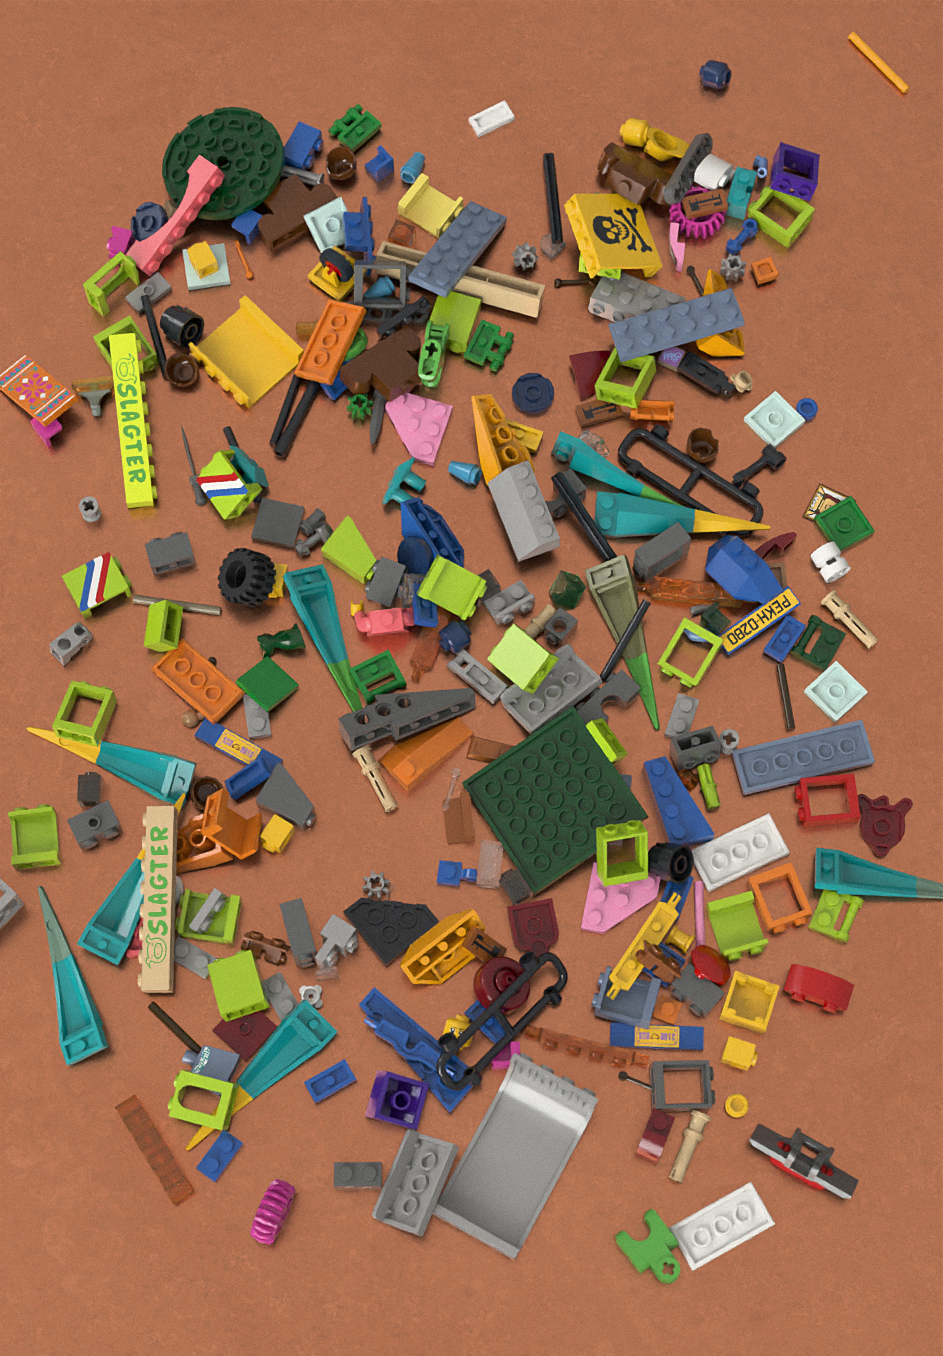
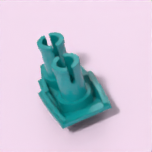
M230 445V449L236 452L230 462L236 471L240 468L243 470L244 474L241 478L246 484L258 483L261 486L268 487L269 484L264 469L259 467L256 461L250 458L243 449Z
M414 457L394 469L393 476L388 483V489L383 495V505L392 499L401 504L402 501L415 498L400 488V483L403 481L418 492L424 487L427 480L411 471L410 467L415 461Z

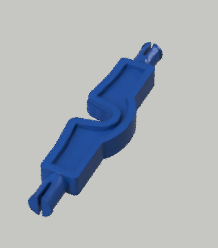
M369 1014L366 1016L363 1023L374 1028L375 1035L392 1044L401 1057L409 1061H419L436 1071V1063L441 1055L422 1040L413 1049L406 1048L410 1038L408 1031L391 1024L385 1019L378 1021ZM448 1063L445 1065L448 1074L454 1077L458 1069Z

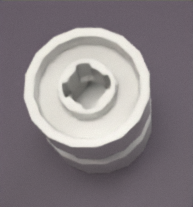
M834 541L819 547L810 556L816 567L821 568L820 573L826 583L841 578L851 569L846 559L840 557L841 551Z

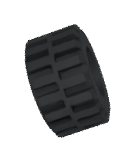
M236 548L233 552L228 553L227 558H224L222 561L223 565L219 568L218 588L221 589V595L227 601L248 607H256V605L263 604V600H267L269 593H272V587L276 581L274 579L276 570H273L275 565L271 562V558L266 556V554L246 548Z

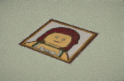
M819 483L802 517L815 522L814 517L849 496Z

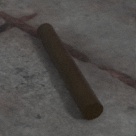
M784 664L776 665V672L786 729L793 730L795 729L785 666Z
M153 1001L148 1006V1009L191 1051L199 1054L202 1047Z

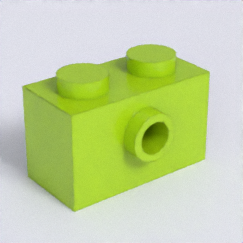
M167 600L150 604L144 647L161 653L178 648L183 606Z

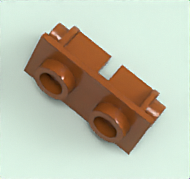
M251 931L243 935L242 938L247 941L243 940L240 949L251 950L256 957H260L262 950H265L264 959L279 964L280 962L285 963L287 955L283 953H286L291 946L285 945L286 942L278 938L270 940L264 938V934Z
M644 940L645 949H639L635 954L637 961L648 970L656 964L657 967L653 970V973L665 983H672L675 975L681 978L679 963L673 957L668 958L665 956L658 945L654 943L651 945Z

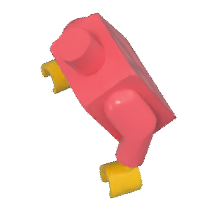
M407 594L404 595L406 609H384L371 611L367 614L364 613V602L360 600V604H353V601H351V615L354 616L359 631L367 632V637L409 632V626L414 625L412 597H407Z

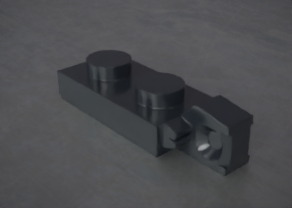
M425 296L421 297L377 327V335L380 339L385 336L389 337L397 331L396 328L400 325L406 326L415 319L414 315H424L431 308L430 303Z
M691 351L688 352L677 368V371L716 394L721 392L730 398L735 391V385L728 382L729 378L725 375L724 371Z

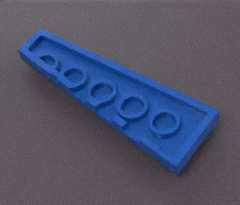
M375 987L359 1004L366 1015L369 1014L378 1021L385 1019L391 1024L408 1031L410 1038L406 1048L413 1049L422 1040L438 1053H443L438 1045V1040ZM453 1055L447 1063L458 1069L454 1077L451 1076L454 1081H459L468 1066L457 1056ZM404 1059L424 1083L429 1084L428 1088L449 1113L456 1108L473 1088V1086L468 1084L462 1090H450L442 1082L436 1071L419 1061L414 1062Z

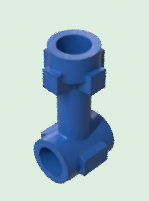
M745 220L742 224V232L735 240H728L725 248L730 254L736 255L737 252L740 253L743 249L741 244L747 238H752L757 234L758 229L755 220Z

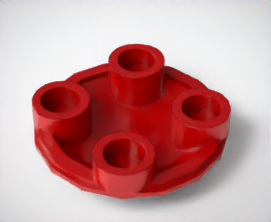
M706 945L696 946L691 951L692 961L696 967L694 973L698 978H707L719 985H724L731 976V969L721 953Z

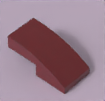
M790 532L779 535L762 544L754 552L763 560L773 551L780 557L795 543L797 534Z

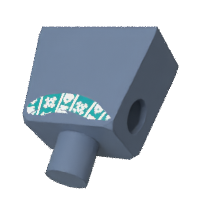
M206 1045L202 1047L199 1054L187 1049L182 1058L183 1063L192 1067L190 1072L223 1081L232 1080L242 1060L240 1055ZM209 1090L218 1098H221L222 1093Z

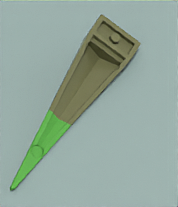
M621 555L585 570L590 591L617 644L639 608L635 577L632 575L626 555ZM641 620L622 655L634 681L641 687L640 694L654 727L660 730Z

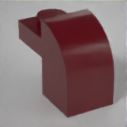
M653 1108L635 1156L657 1165L675 1117Z

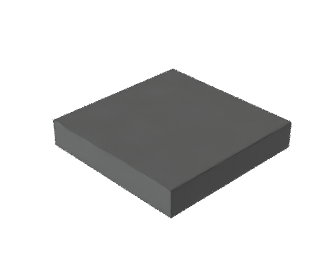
M262 498L251 536L252 540L294 549L305 507Z

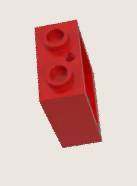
M854 773L800 778L798 786H795L796 799H800L801 805L798 808L799 821H803L804 828L858 823L861 816ZM843 784L847 813L811 816L807 787Z

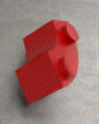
M791 964L783 990L792 995L791 998L796 1001L804 1002L808 1000L822 1005L824 1010L836 1013L837 1010L847 1011L854 984L815 968Z

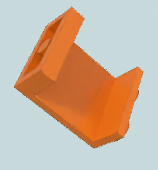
M222 788L207 797L201 834L242 860L254 854L258 849L262 814L258 813L246 820L227 807L229 792Z

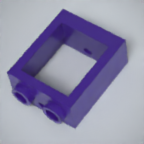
M780 142L773 157L770 189L810 201L818 185L820 154ZM783 166L809 174V177L806 179L784 172Z

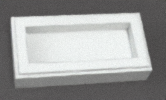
M505 100L469 117V123L478 137L515 120V116Z

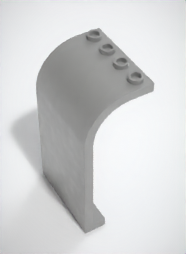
M520 1053V1055L513 1054L507 1074L493 1102L432 1212L433 1215L513 1260L516 1259L588 1125L599 1100L595 1097L596 1093L585 1087L583 1090L574 1086L575 1082L565 1076L559 1078L553 1074L554 1070L543 1064L539 1067L532 1063L533 1059L524 1053Z

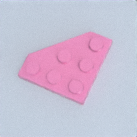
M404 393L391 402L387 401L385 411L389 418H391L411 458L414 457V460L434 466L453 411V406L410 393Z
M594 862L581 930L604 934L619 922L624 921L645 905L656 900L660 877L656 876V874L648 873V879L604 887L597 875V862Z

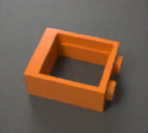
M792 862L749 877L747 885L749 890H752L754 902L767 933L774 931V934H778L787 930V926L795 923L796 926H800L809 921L808 918H810L813 912ZM789 877L802 911L773 921L760 887Z

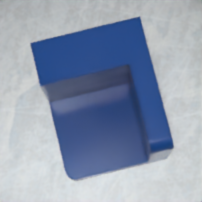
M381 145L377 147L378 155L365 164V169L378 183L394 172V160Z
M250 210L237 216L232 223V228L244 234L247 243L251 244L259 234L258 221L262 215Z

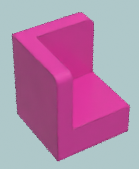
M35 418L30 420L33 429L47 447L52 445L49 438L62 430V426L57 419L47 427H44Z
M520 1041L510 1042V1045H507L492 1060L493 1070L509 1069L513 1054L520 1055Z

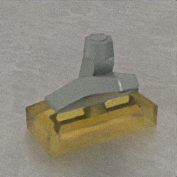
M113 376L71 380V387L78 392V395L84 396L89 400L92 415L100 416L102 415L100 401L105 395L112 392L114 379Z

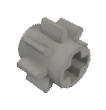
M527 242L520 246L517 244L515 252L511 253L516 258L513 261L516 266L521 265L523 270L526 267L533 268L535 260H539L535 254L537 249L535 246L530 248Z
M729 254L727 260H721L720 274H725L726 280L731 279L736 282L739 275H745L744 268L746 267V262L741 261L740 255L732 256Z
M372 871V875L369 878L363 877L367 885L362 886V890H369L368 898L377 896L381 900L383 893L389 894V890L385 886L390 884V880L383 879L384 872L378 875ZM380 882V887L372 888V883Z

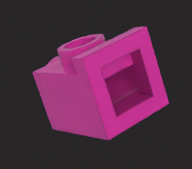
M112 225L113 237H110L107 243L109 259H112L120 251L126 255L135 243L133 231Z

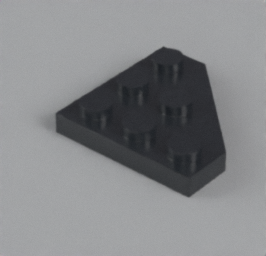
M360 898L343 911L344 915L385 966L399 957L413 942L439 923V920L426 904H407L398 901Z

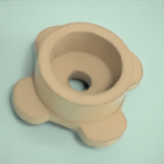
M740 371L737 375L732 374L730 376L733 385H735L739 392L742 393L745 390L750 391L752 389L751 384L753 380L746 371Z

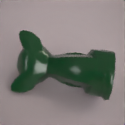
M297 623L292 628L279 631L275 635L264 633L256 637L259 647L263 651V659L267 656L271 657L275 647L282 649H306Z

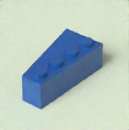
M666 756L644 762L642 770L665 841L686 845L690 848L713 840L715 836L713 830Z

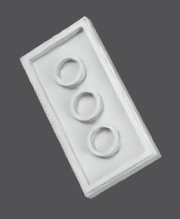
M769 813L691 850L694 866L708 893L790 854Z
M749 1182L668 1229L678 1241L679 1249L691 1270L694 1271L775 1225V1222L752 1182Z

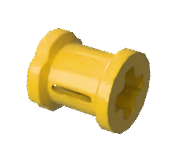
M675 924L665 943H672L686 954L695 935H688L678 929L679 926Z

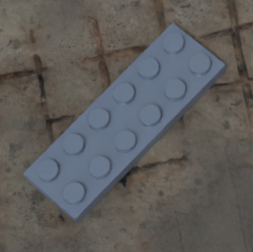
M470 201L409 274V281L446 298L504 227L507 217Z
M732 288L611 323L608 326L620 362H624L745 326V322Z
M863 720L732 751L744 795L797 783L800 778L826 776L875 763Z

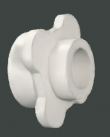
M319 985L314 987L302 986L299 989L302 1000L306 999L316 1008L322 1006L323 1002L320 999L322 988Z

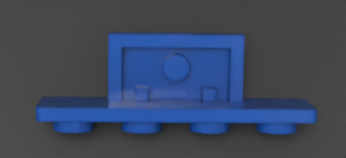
M362 197L360 212H343L345 251L364 252V260H376V256L372 255V251H374V239L371 238L373 222H369L371 205H368L367 197ZM365 269L366 276H370L372 269Z

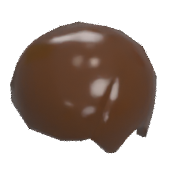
M336 147L325 157L327 173L334 180L350 178L357 169L355 155L348 147Z
M177 353L168 358L164 371L170 382L179 387H188L197 380L199 367L191 356Z
M700 427L692 430L689 434L686 449L695 461L705 463L713 460L718 454L719 441L713 438L711 430Z
M210 776L197 779L190 790L192 803L197 808L205 810L207 797L222 789V784L216 778Z

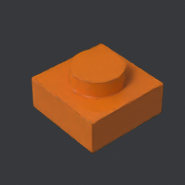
M771 257L751 263V269L758 285L778 278L779 273Z
M660 995L652 1018L669 1025H674L682 1003Z

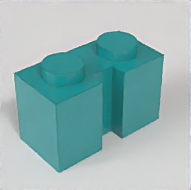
M741 167L736 168L727 197V216L744 220L755 185L756 171Z

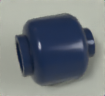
M715 60L707 61L705 66H701L699 72L703 85L716 89H722L725 85L727 86L732 75L727 63Z
M452 621L439 631L441 640L438 643L445 652L450 650L452 653H459L471 643L470 636L472 633L464 622Z

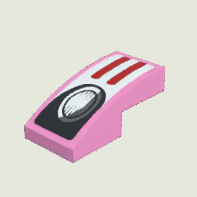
M671 223L669 230L670 255L676 270L681 272L685 243L677 242L679 223Z

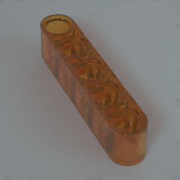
M133 1095L117 1105L115 1108L173 1204L175 1205L195 1192L138 1097Z

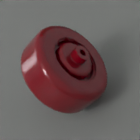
M504 956L494 957L477 970L474 976L473 987L478 1001L484 1008L487 1009L524 972L517 961ZM530 980L500 1008L503 1014L515 1011L527 1001L530 994Z

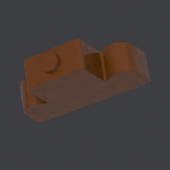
M613 142L604 148L597 169L601 173L608 175L604 184L606 188L638 205L642 204L648 197H651L658 204L669 205L664 199V188L672 176L671 173Z
M296 174L283 181H279L272 193L263 201V206L269 214L263 215L258 221L260 237L269 251H273L309 230L303 216L338 198L337 195L325 183L317 184L310 193Z
M408 325L404 326L343 365L340 369V380L356 395L368 393L372 385L388 402L393 401L404 393H409L414 386L421 382L418 374L419 364L416 362L420 357L421 339Z

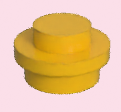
M732 1094L725 1102L727 1113L735 1118L744 1116L749 1108L748 1100L741 1094Z

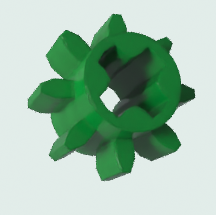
M367 393L355 395L353 398L348 397L350 405L346 406L347 412H352L353 419L358 417L364 420L367 414L372 415L370 407H373V400L367 401Z

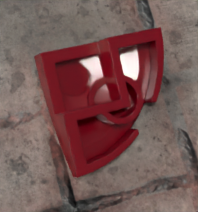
M590 351L569 355L580 400L587 399L596 394L595 384L611 355L610 351Z

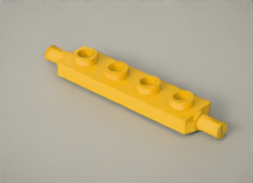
M673 893L667 903L659 901L609 976V980L613 985L606 994L608 998L612 994L610 999L614 1000L620 990H630L645 967L637 961V957H635L636 952L639 949H645L644 940L651 945L654 943L659 946L679 915L674 908L682 899L680 895L677 896V893Z

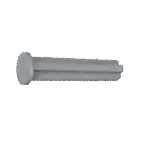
M284 165L281 175L283 178H289L296 174L304 184L311 186L324 182L323 173L319 175Z

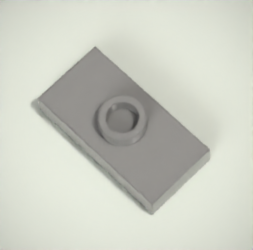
M157 272L125 298L135 311L141 314L144 311L141 296L149 295L152 305L171 291L172 287Z

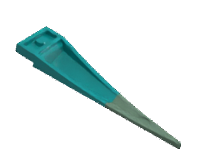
M816 848L815 888L835 890L837 894L943 899V883L896 871L841 850Z
M38 886L54 977L59 1044L66 1065H73L107 1048L108 1044L102 1029L104 1024L44 887Z

